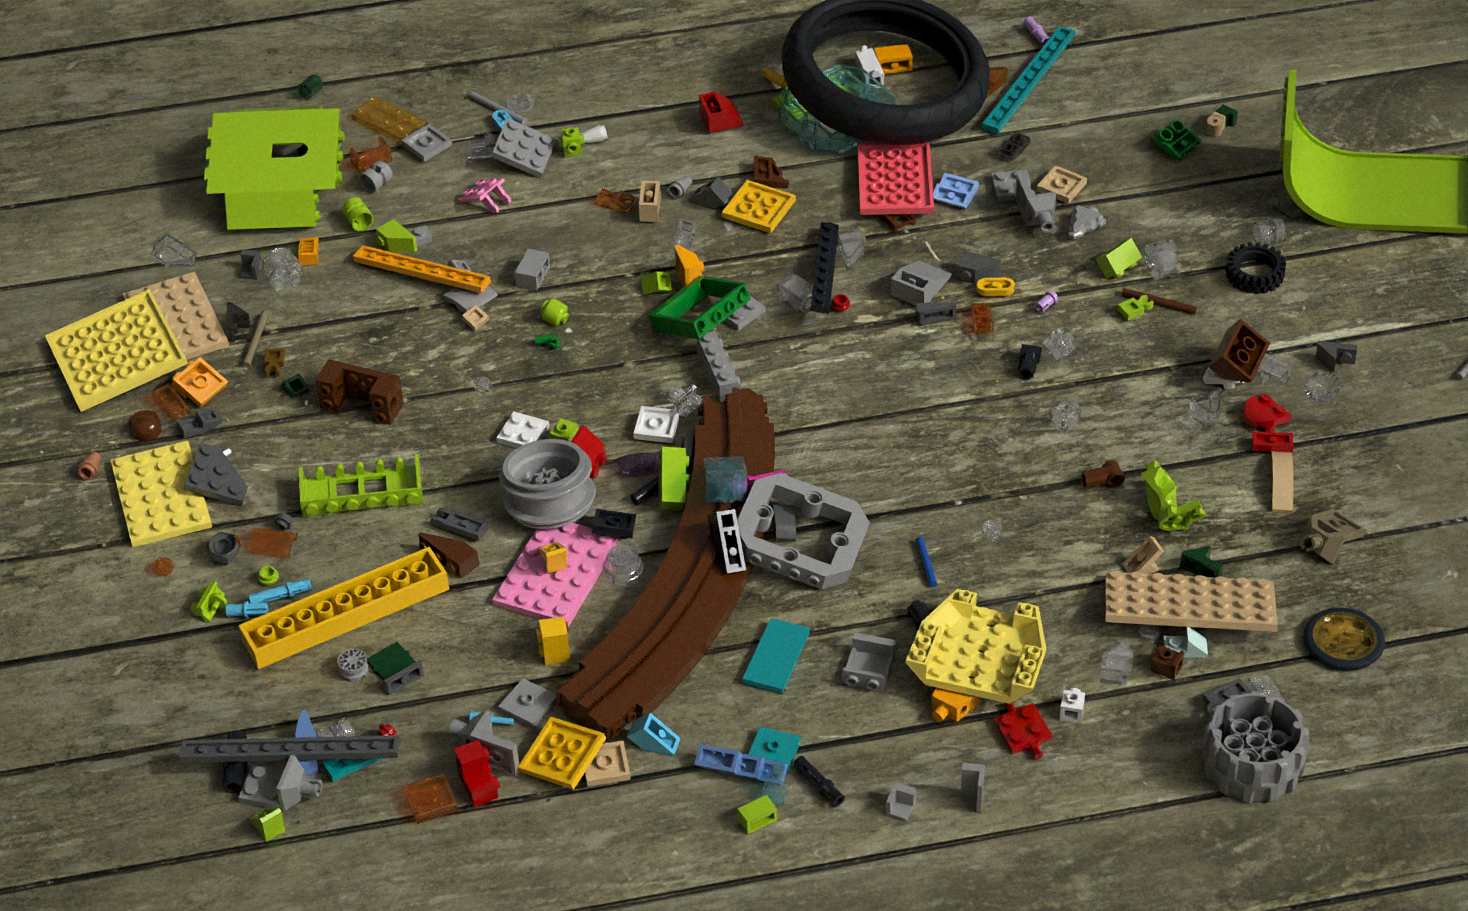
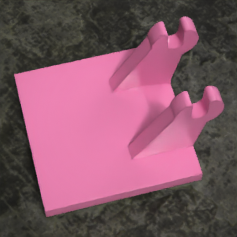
M493 177L489 180L480 179L474 183L475 186L465 190L462 193L463 196L458 201L459 203L481 201L491 213L494 214L496 212L497 214L499 207L494 204L487 193L492 190L504 204H509L511 198L500 186L505 180Z

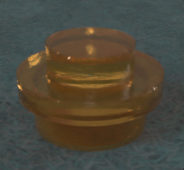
M160 558L153 564L154 572L161 577L170 575L174 568L173 561L170 558Z

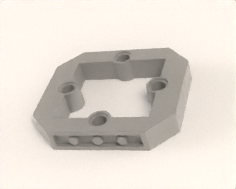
M782 473L755 480L737 520L744 561L819 589H825L848 581L870 524L857 501ZM772 497L801 508V512L806 517L815 518L821 515L847 525L844 533L836 532L830 538L827 555L833 559L831 565L800 554L793 547H781L755 537L757 531L765 532L770 528L774 513L771 506H769Z

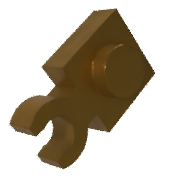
M285 348L265 349L264 367L267 377H269L272 371H276V375L280 376V367H284Z

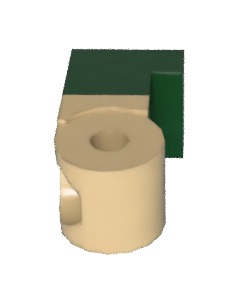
M1224 104L1220 106L1207 119L1208 127L1206 133L1209 136L1218 137L1228 125L1235 126L1237 124L1238 111Z

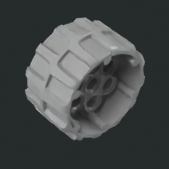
M1260 691L1228 696L1224 703L1215 705L1212 708L1208 724L1205 726L1201 757L1205 761L1204 773L1207 779L1212 780L1219 787V791L1225 796H1234L1242 799V802L1245 803L1266 800L1269 803L1276 801L1277 797L1285 792H1292L1297 787L1298 777L1304 773L1310 738L1308 729L1303 727V715L1298 709L1294 710L1285 703V699L1279 696L1265 695Z

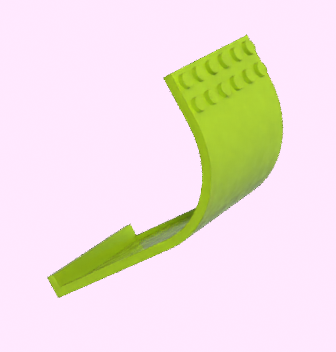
M1289 69V77H1285L1280 162H1283V178L1286 189L1293 201L1304 212L1326 224L1348 229L1468 234V156L1353 152L1327 145L1314 137L1300 121L1295 106L1296 70Z

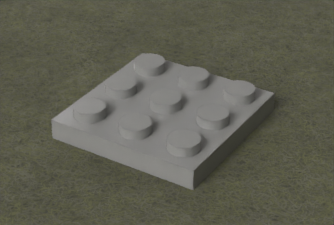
M507 118L491 157L541 178L556 139Z

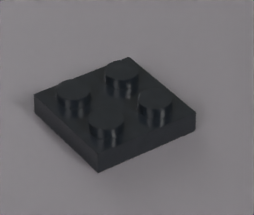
M596 508L592 533L600 536H617L620 539L633 538L636 514Z

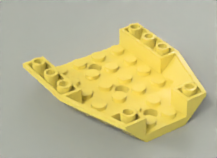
M956 589L921 622L907 656L906 664L925 685L1009 704L1032 692L1046 654L1039 606L1018 602L1014 614L1000 612L985 607H977V593Z

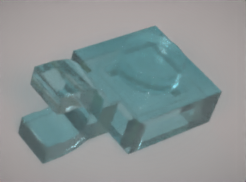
M773 764L772 779L765 778L762 796L767 795L773 803L784 804L788 783L782 781L785 766Z

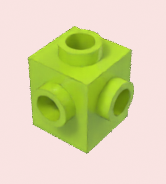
M579 127L561 129V137H558L559 147H563L564 157L582 155L581 145H585L584 135L580 134Z

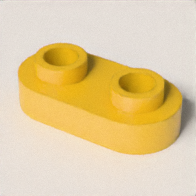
M982 278L977 282V292L982 296H1009L1013 294L1015 283L1010 278Z

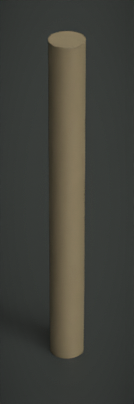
M262 310L243 361V366L246 368L250 367L269 315L267 310Z

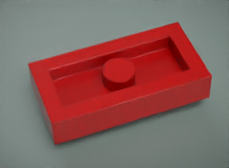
M1252 431V451L1293 452V433Z

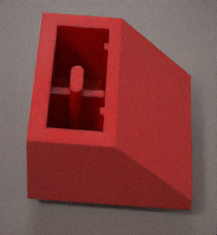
M716 91L699 95V112L709 133L744 126L732 100Z

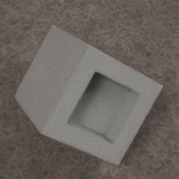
M895 782L886 801V816L907 821L916 803V788Z

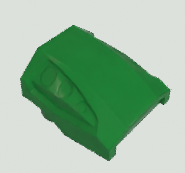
M1175 119L1158 133L1153 134L1149 139L1176 160L1185 156L1202 142L1189 127L1184 126L1182 121Z

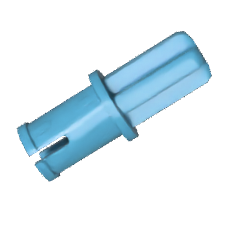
M246 601L244 604L226 605L227 617L245 616V618H249V616L265 615L268 613L267 603H249Z

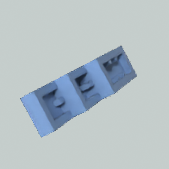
M703 744L699 745L694 764L695 766L779 786H783L788 768L786 763L766 760L763 757L742 754L740 751Z

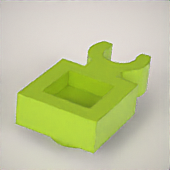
M1147 295L1141 296L1139 300L1133 297L1119 303L1117 310L1129 321L1143 315L1144 310L1152 309L1153 301L1147 302Z

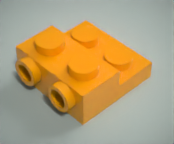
M199 357L196 361L189 362L185 370L177 372L173 376L171 387L184 399L189 397L201 408L224 389L228 381Z

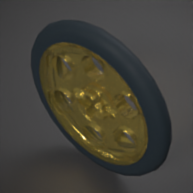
M1340 607L1323 610L1316 614L1304 629V641L1310 654L1322 664L1338 670L1349 671L1366 668L1382 655L1385 648L1384 634L1378 623L1365 613L1351 608ZM1332 621H1340L1342 625L1336 626ZM1360 625L1364 629L1360 631L1355 630L1353 626ZM1324 631L1327 632L1329 635L1326 637H1322L1318 634V632ZM1368 641L1371 645L1363 646L1360 642ZM1332 647L1336 651L1332 653L1327 652L1325 648ZM1354 652L1357 656L1349 657L1346 653Z

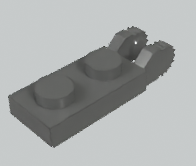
M439 508L437 510L438 517L433 516L430 521L433 526L439 529L444 528L477 541L482 538L489 528L487 521L444 508Z

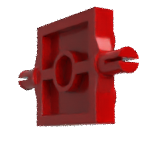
M1013 702L1009 704L1004 703L1008 713L994 718V723L1012 755L1030 750L1035 759L1041 758L1043 753L1038 746L1051 740L1052 733L1035 704L1031 703L1021 708H1015Z

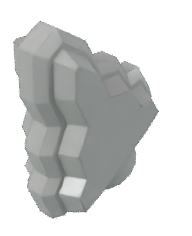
M1078 205L1074 207L1070 213L1069 223L1071 226L1068 230V238L1076 240L1085 233L1101 228L1106 224L1105 218L1094 206L1085 208Z

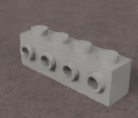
M712 331L708 332L701 339H697V352L719 401L723 402L725 395L732 393V388L741 387L739 376H735L733 363H729L727 350H723L721 337L718 338L716 332Z

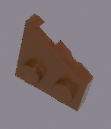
M754 156L753 182L769 187L788 189L789 181L788 179L784 180L782 171L776 166L773 158Z

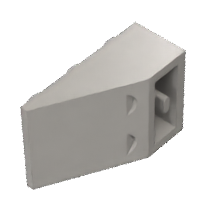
M922 261L901 267L891 278V296L914 305L917 303H929L949 280L952 273Z

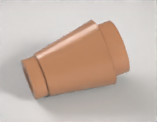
M90 453L78 465V474L83 479L89 480L96 476L101 456L98 453Z

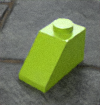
M392 219L376 229V241L379 246L384 247L387 251H418L416 237L396 220Z

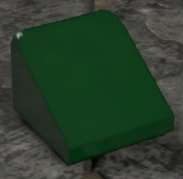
M300 373L283 381L281 385L292 399L309 390Z

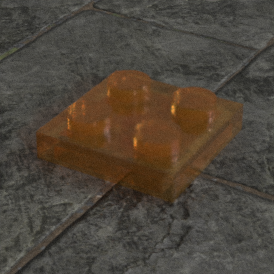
M445 773L403 786L404 794L416 824L459 811L457 801Z

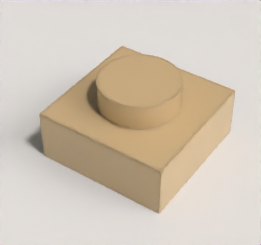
M475 305L462 315V320L476 331L489 321V316Z

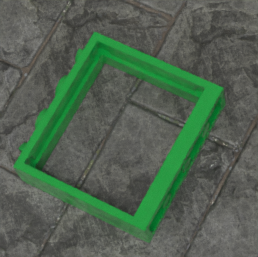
M698 276L651 312L648 317L656 332L701 339L751 298L746 284L743 282ZM705 296L721 298L694 320L678 318Z

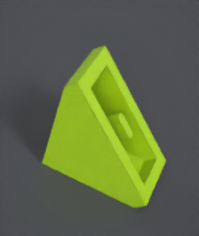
M268 807L249 818L266 842L285 832L280 808Z

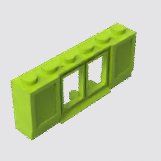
M415 454V465L404 466L403 458L398 457L395 459V468L384 469L383 461L376 460V470L364 471L363 463L357 462L355 464L356 472L344 473L343 465L337 464L335 466L336 474L325 475L323 467L318 466L315 469L316 476L306 478L303 467H299L300 504L303 517L384 506L396 507L423 504L419 454ZM386 479L387 491L365 493L364 481ZM358 482L359 494L337 496V484Z

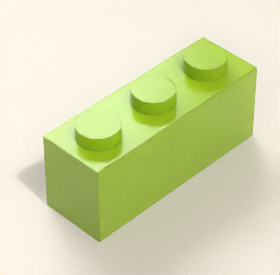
M662 446L660 450L659 510L683 511L689 494V492H686V486L689 484V474H686V468L689 466V456H686V448Z

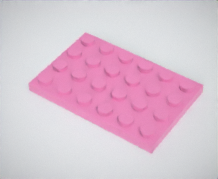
M573 522L557 528L536 529L492 599L493 605L541 620L564 617L566 627L568 628L620 542L619 538L612 535H597L592 533V528ZM559 542L566 547L567 568L548 573L544 558L539 555L538 547Z

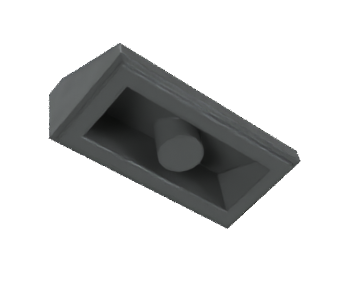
M419 660L383 680L380 685L382 690L387 695H390L423 677L422 662Z

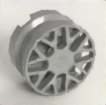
M348 649L339 655L337 664L341 678L344 680L349 679L350 682H356L361 680V677H366L369 667L366 654L362 650Z

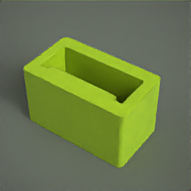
M764 795L737 809V818L747 834H750L777 821V808L769 797Z

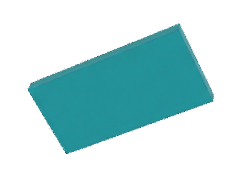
M770 618L742 678V684L783 694L810 635V628Z

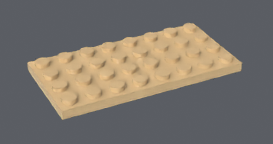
M1106 572L1105 622L1277 632L1278 622L1274 581L1267 579L1249 580L1246 578L1231 579L1221 576L1213 578L1202 575L1184 576L1182 574Z

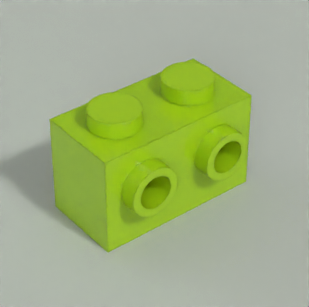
M1130 238L1113 246L1097 257L1096 261L1106 278L1113 276L1118 278L1124 274L1126 268L1128 270L1135 267L1137 261L1142 256L1134 241Z

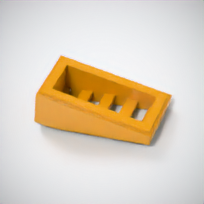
M301 238L298 250L299 265H318L319 238Z

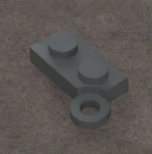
M1238 678L1204 693L1203 700L1208 705L1207 714L1210 715L1212 708L1215 705L1224 703L1228 696L1251 693V691Z

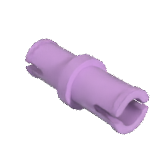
M1027 17L1024 20L1023 24L1028 28L1031 36L1044 46L1050 37L1044 32L1043 27L1038 25L1032 17Z

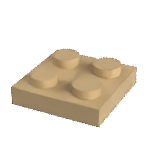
M1055 165L1037 185V191L1040 193L1056 192V199L1069 204L1087 184V178Z
M624 741L602 744L585 771L587 787L631 780Z

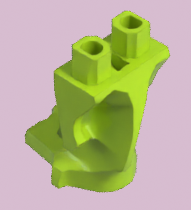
M1156 460L1145 465L1146 471L1141 473V477L1146 484L1149 508L1154 519L1158 520L1159 527L1162 530H1187L1190 524L1206 517V513L1201 508L1202 505L1197 499L1177 506L1176 491L1178 486Z

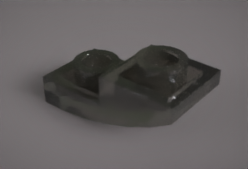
M1014 131L1008 141L1004 140L996 155L1011 161L1015 160L1031 142L1030 137Z

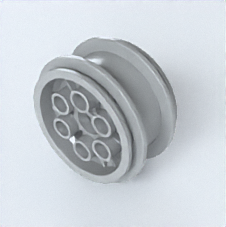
M560 439L537 440L512 451L505 459L499 472L500 484L506 491L503 503L507 513L518 523L535 529L562 527L581 518L589 510L596 495L595 484L589 477L592 470L589 456L576 444Z

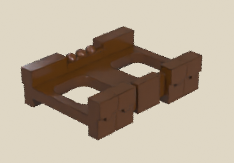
M878 214L881 220L885 219V222L894 233L898 232V229L901 227L916 224V217L913 214ZM905 217L908 221L898 224L895 219Z

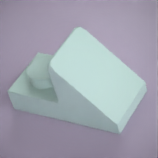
M1186 627L1185 636H1164V647L1177 652L1184 651V658H1208L1206 638L1191 627Z

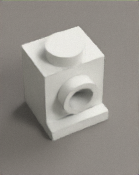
M1077 688L1063 691L1060 721L1081 723L1085 702L1084 692ZM1066 710H1068V711H1075V712H1078V713H1071V712H1065V711H1066Z

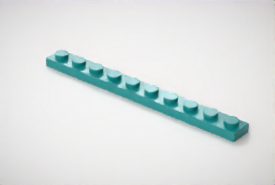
M1063 26L1057 28L982 123V129L996 134L1000 133L1075 37V30Z

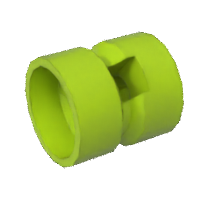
M353 197L343 204L342 213L354 230L364 231L373 224L374 216L361 198Z

